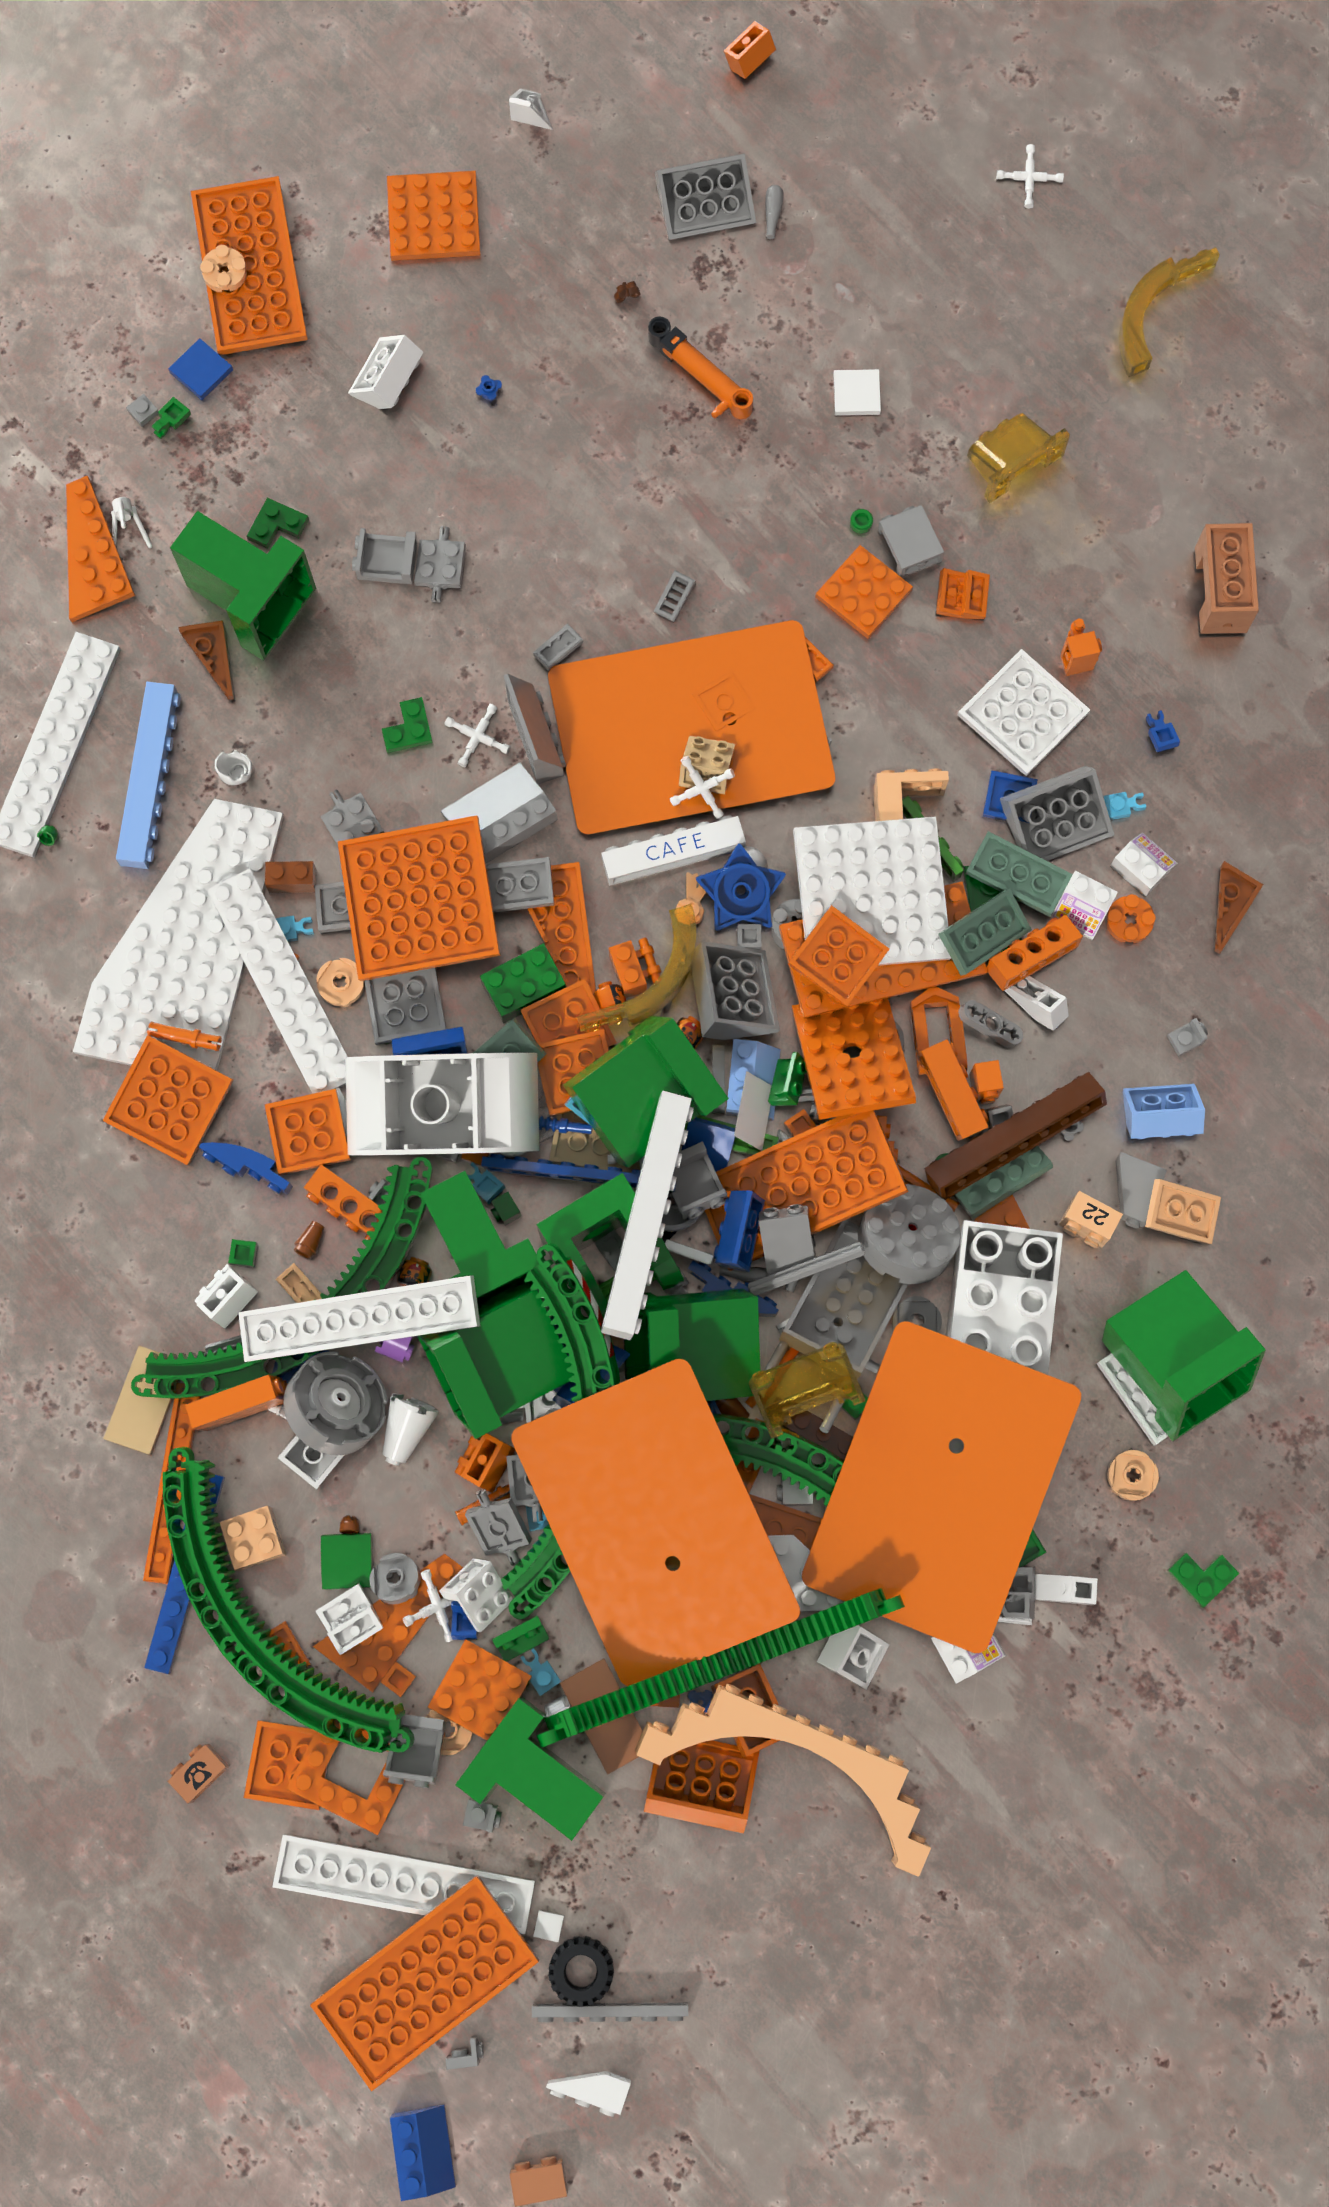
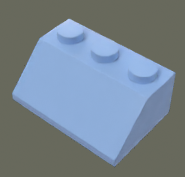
M733 1039L728 1089L729 1099L727 1100L726 1108L727 1116L738 1117L746 1071L772 1085L781 1049L759 1041ZM770 1106L768 1120H774L775 1106Z
M1195 1084L1123 1088L1126 1126L1131 1139L1168 1138L1179 1135L1193 1136L1204 1133L1205 1108Z

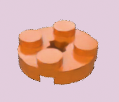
M1130 894L1117 899L1110 906L1107 913V929L1120 942L1138 943L1150 934L1156 917L1148 902L1134 894ZM1125 915L1135 916L1136 924L1131 922L1127 924L1125 922L1127 919Z

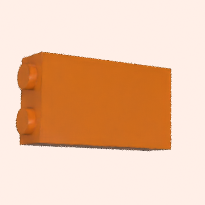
M268 1374L186 1404L185 1407L192 1429L209 1431L283 1404L287 1382L283 1381L280 1377Z

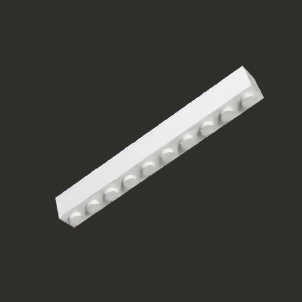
M662 1091L659 1097L601 1332L604 1334L631 1340L634 1333H639L642 1319H639L638 1315L640 1309L644 1310L648 1295L644 1294L645 1286H650L654 1271H650L651 1262H656L659 1247L655 1245L657 1238H662L665 1224L661 1223L663 1214L667 1215L670 1208L671 1200H668L667 1197L669 1191L673 1192L677 1177L673 1176L674 1168H679L682 1154L678 1152L680 1144L685 1145L688 1131L684 1130L686 1121L690 1122L694 1110V1108L690 1107L692 1098Z

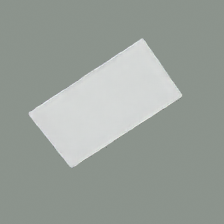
M746 1071L734 1136L762 1151L771 1106L768 1099L772 1085Z

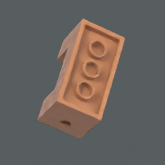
M1205 524L1195 546L1196 569H1203L1205 601L1199 611L1200 633H1247L1259 611L1253 524Z

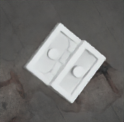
M360 1583L316 1610L317 1615L328 1631L327 1635L339 1655L384 1628Z

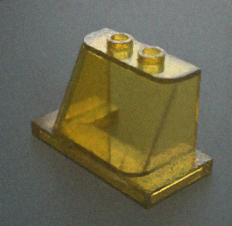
M1020 413L1010 420H1003L993 431L984 432L979 437V440L969 448L967 456L988 483L984 496L987 501L991 503L1007 493L1012 480L1040 462L1046 468L1063 457L1070 437L1067 430L1064 428L1051 436L1024 413Z

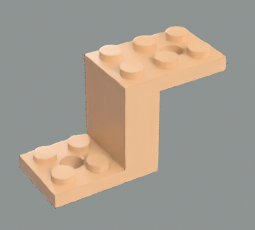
M934 768L928 770V772L908 769L897 773L893 770H884L877 773L873 788L875 821L903 819L902 797L944 796L949 781L948 771Z

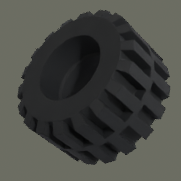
M576 1936L573 1939L564 1941L554 1952L549 1964L548 1977L552 1990L558 1994L557 1997L559 1999L565 2000L567 2004H575L577 2007H583V2005L587 2004L590 2006L597 2000L600 2001L610 1989L614 1975L613 1959L608 1952L609 1950L597 1939L593 1940L588 1936ZM578 1955L591 1958L597 1968L596 1978L590 1985L585 1987L572 1984L566 1975L568 1962Z

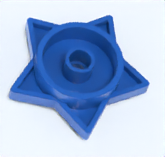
M738 843L723 868L696 877V881L714 900L715 930L718 931L742 920L771 928L770 897L786 874L783 871L757 866L744 847ZM743 885L746 891L744 894L737 893L736 889L738 886Z

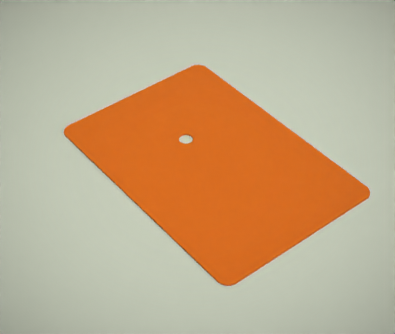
M789 620L553 666L548 672L578 830L583 834H594L713 811L701 794L691 799L682 800L676 806H673L670 802L671 797L679 796L689 789L679 786L680 760L683 758L689 736H699L735 744L729 769L731 768L734 771L735 777L727 779L725 794L711 792L715 798L714 802L720 809L828 789L835 782L834 767L802 625L797 621ZM732 671L756 709L737 719L735 724L726 725L716 731L692 693ZM731 677L699 695L717 725L723 722V716L726 713L736 715L749 708V705ZM727 692L733 697V705L729 709L721 710L715 705V697L719 693ZM721 695L718 697L717 703L720 707L725 708L730 705L731 699L728 695Z
M908 1321L899 1323L893 1331L802 1571V1580L805 1585L845 1602L882 1588L886 1600L901 1595L905 1607L885 1614L882 1617L972 1653L984 1652L991 1641L1081 1401L1080 1390L1075 1385ZM955 1438L962 1440L964 1443L963 1451L957 1454L949 1449L950 1441Z
M675 1359L521 1425L513 1431L511 1440L619 1680L624 1685L629 1686L692 1661L701 1660L702 1657L711 1656L792 1623L799 1617V1604L692 1367L686 1360ZM670 1556H675L680 1561V1567L675 1571L669 1570L665 1565L666 1559Z

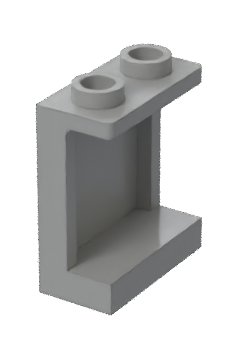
M922 505L917 507L910 506L897 515H887L879 522V534H883L897 563L896 571L900 577H905L942 562L944 550Z
M361 528L360 536L356 535L355 549L358 550L357 557H353L352 571L356 572L357 579L412 584L418 544L416 532L406 531V537L368 534L365 528Z
M703 1141L678 1152L682 1154L679 1168H674L673 1176L677 1177L675 1192L670 1193L682 1218L686 1219L689 1217V1219L700 1216L703 1213L702 1211L710 1207L716 1209L722 1206L728 1197L727 1192L713 1168Z
M794 1204L784 1209L770 1207L759 1212V1227L767 1275L816 1258L808 1206Z
M405 1714L401 1718V1726L407 1727L413 1732L414 1744L404 1752L388 1751L383 1776L389 1778L388 1783L403 1785L405 1780L414 1782L413 1786L429 1788V1784L436 1785L445 1721ZM402 1734L395 1738L392 1737L391 1742L400 1740L401 1745L406 1742V1739L402 1738Z

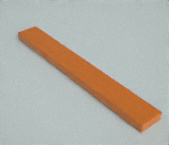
M177 1383L175 1392L181 1394L185 1390V1383ZM201 1397L174 1399L143 1578V1581L168 1584L174 1556L166 1525L163 1500V1472L168 1471L169 1454L173 1449L188 1447L192 1450L195 1429L191 1427L185 1405L200 1400ZM182 1454L178 1455V1460L185 1462L186 1457H183ZM180 1466V1467H177L176 1471H178V1470H183V1469L186 1470V1468H181V1466ZM177 1490V1497L181 1500V1492Z

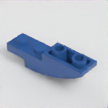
M211 1142L199 1145V1148L204 1152L202 1157L213 1164L215 1161H218L224 1165L222 1169L233 1177L235 1174L243 1177L246 1171L249 1170L247 1173L249 1176L257 1181H260L261 1178L269 1183L267 1187L277 1194H280L282 1191L288 1195L293 1188L290 1182L274 1173L277 1169L276 1162L263 1154L227 1143Z
M693 1260L688 1267L687 1272L705 1284L702 1292L742 1288L750 1292L748 1282L742 1284L739 1281L734 1288H731L732 1283L721 1275L719 1277L711 1273L712 1269L705 1263H697ZM757 1295L759 1317H776L779 1311L776 1308L777 1304L767 1296L763 1299Z

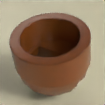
M350 1515L343 1517L340 1522L339 1532L342 1534L359 1533L360 1524L357 1517H350Z

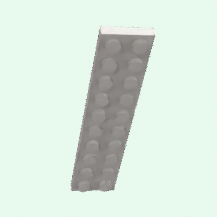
M549 857L486 865L494 912L555 905ZM344 882L315 885L318 931L325 933L350 930Z

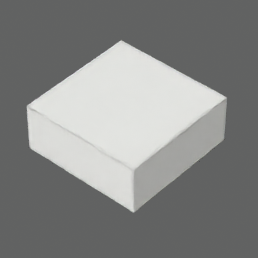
M539 1910L533 1937L559 1942L564 1915Z

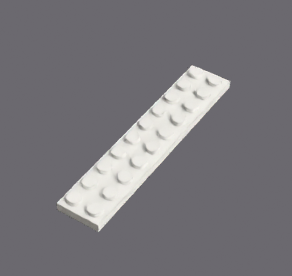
M75 632L1 809L0 847L35 858L41 843L37 833L50 822L121 650L118 645Z
M250 868L207 889L312 1094L338 1087L341 1088L346 1085L345 1058L348 1056Z
M464 1276L238 1312L244 1362L480 1326L474 1276Z
M284 1834L272 1887L425 1916L478 1875L521 1934H526L535 1881Z

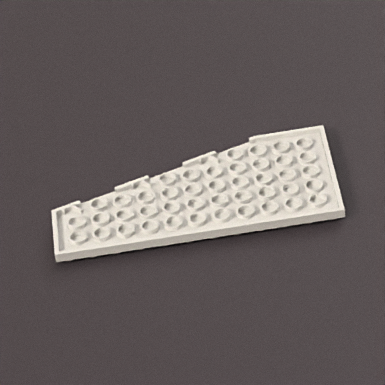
M219 799L212 801L92 982L73 1049L75 1054L131 1066L147 1037V1030L158 1031L148 1027L152 1021L190 1031L197 1029L201 1030V1033L221 1036V1043L211 1042L212 1044L221 1045L219 1051L203 1047L191 1048L189 1044L155 1038L214 1070H218L245 963L207 889L250 868L264 894L265 862H272L284 818L283 813Z

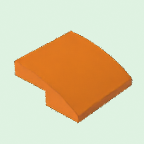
M943 568L940 571L936 614L956 618L985 619L990 575L972 570L963 573Z

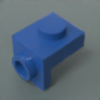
M452 1601V1640H477L478 1632L473 1627L459 1602Z

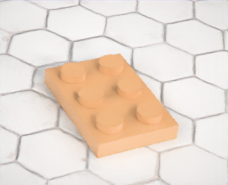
M1155 1179L1145 1227L1203 1244H1212L1221 1197L1162 1179Z

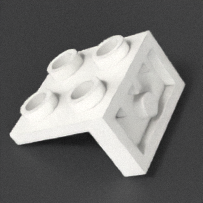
M474 1558L439 1590L444 1599L459 1602L477 1632H482L509 1606L513 1599L509 1591L502 1587L501 1578L491 1561Z

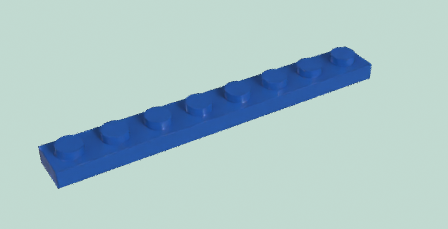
M491 1154L490 1157L483 1156L481 1163L485 1170L491 1172L604 1184L623 1173L630 1186L637 1188L641 1170L633 1169L631 1173L622 1172L623 1169L617 1167H608V1170H601L598 1166L585 1164L584 1168L575 1167V1164L571 1162H561V1165L552 1164V1161L545 1159L529 1162L528 1158L515 1156L514 1160L505 1159V1156L499 1154Z
M215 1475V1477L209 1479V1482L215 1484V1487L211 1488L210 1492L216 1494V1497L210 1499V1501L218 1505L225 1477ZM217 1506L212 1509V1512H216ZM175 1560L144 1667L165 1674L171 1673L190 1605V1600L185 1591Z

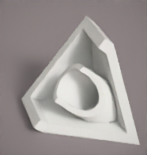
M519 89L510 97L511 120L553 130L541 101L540 93Z

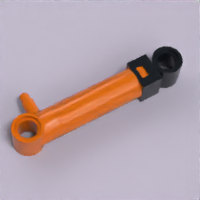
M661 316L651 319L648 326V338L651 345L660 348V353L670 362L676 361L722 401L711 413L713 418L722 415L728 408H730L731 414L737 419H746L752 414L753 394L748 389L737 385L687 341V336L676 326L671 330L668 319ZM656 331H663L664 333H662V334H657V333H655V332H656ZM738 402H744V403H746V405L741 406V405H738L737 403H738Z

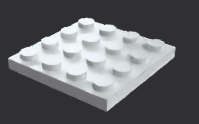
M1021 649L958 712V716L1020 772L1027 776L1089 714L1090 709Z

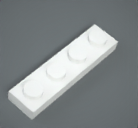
M1111 1353L1096 1363L1153 1446L1167 1438L1168 1435L1156 1422L1155 1414L1157 1408Z

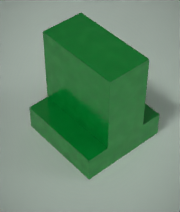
M197 511L170 546L186 586L227 611L241 647L263 661L316 590L304 549L283 536L278 538L266 554Z
M649 1016L628 1032L629 1036L563 1084L565 1090L616 1162L628 1168L645 1156L662 1091L692 1098L690 1107L694 1108L691 1121L698 1115H708L729 1099L673 1018Z
M466 1171L420 1193L460 1273L449 1279L474 1276L477 1304L523 1282L527 1273L539 1265L536 1259V1252L528 1238L505 1249Z
M1184 1270L1106 1321L1102 1338L1105 1346L1157 1408L1155 1414L1156 1422L1172 1441H1175L1251 1391L1266 1351L1247 1327L1239 1332L1187 1270Z
M525 1281L477 1304L480 1319L479 1327L417 1336L454 1415L475 1439L502 1426L500 1417L570 1382L569 1378L574 1376V1373L567 1372V1368L572 1366V1364L564 1361L568 1356L561 1351L564 1347L562 1343H558L560 1338L554 1332V1325L550 1324L551 1319L546 1315V1308L541 1306L543 1303L542 1299L536 1298L538 1294L537 1289L531 1290L532 1285Z
M743 1288L656 1296L651 1292L644 1293L648 1297L644 1310L640 1309L638 1318L642 1319L639 1333H634L631 1340L624 1339V1350L630 1354L625 1360V1381L675 1359H683L691 1365L706 1401L755 1396L753 1390L761 1377L758 1297Z
M518 1698L455 1785L479 1804L487 1801L497 1786L500 1785L572 1841L606 1793L548 1748H540L539 1742L533 1737L545 1722L544 1718L547 1716L525 1698Z

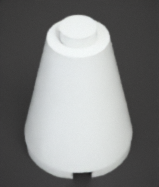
M393 1393L390 1398L382 1454L386 1457L385 1461L399 1466L400 1462L406 1463L437 1417L439 1411L418 1399L411 1397V1399L402 1400L404 1395Z

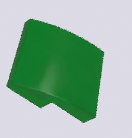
M371 1533L321 1535L322 1589L352 1588L359 1583L362 1588L371 1587L370 1574L373 1558Z

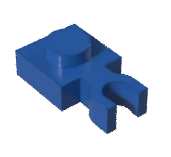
M1162 710L1158 711V720L1153 719L1150 713L1147 714L1146 721L1152 727L1149 729L1148 734L1156 752L1178 747L1180 740L1172 723H1164Z

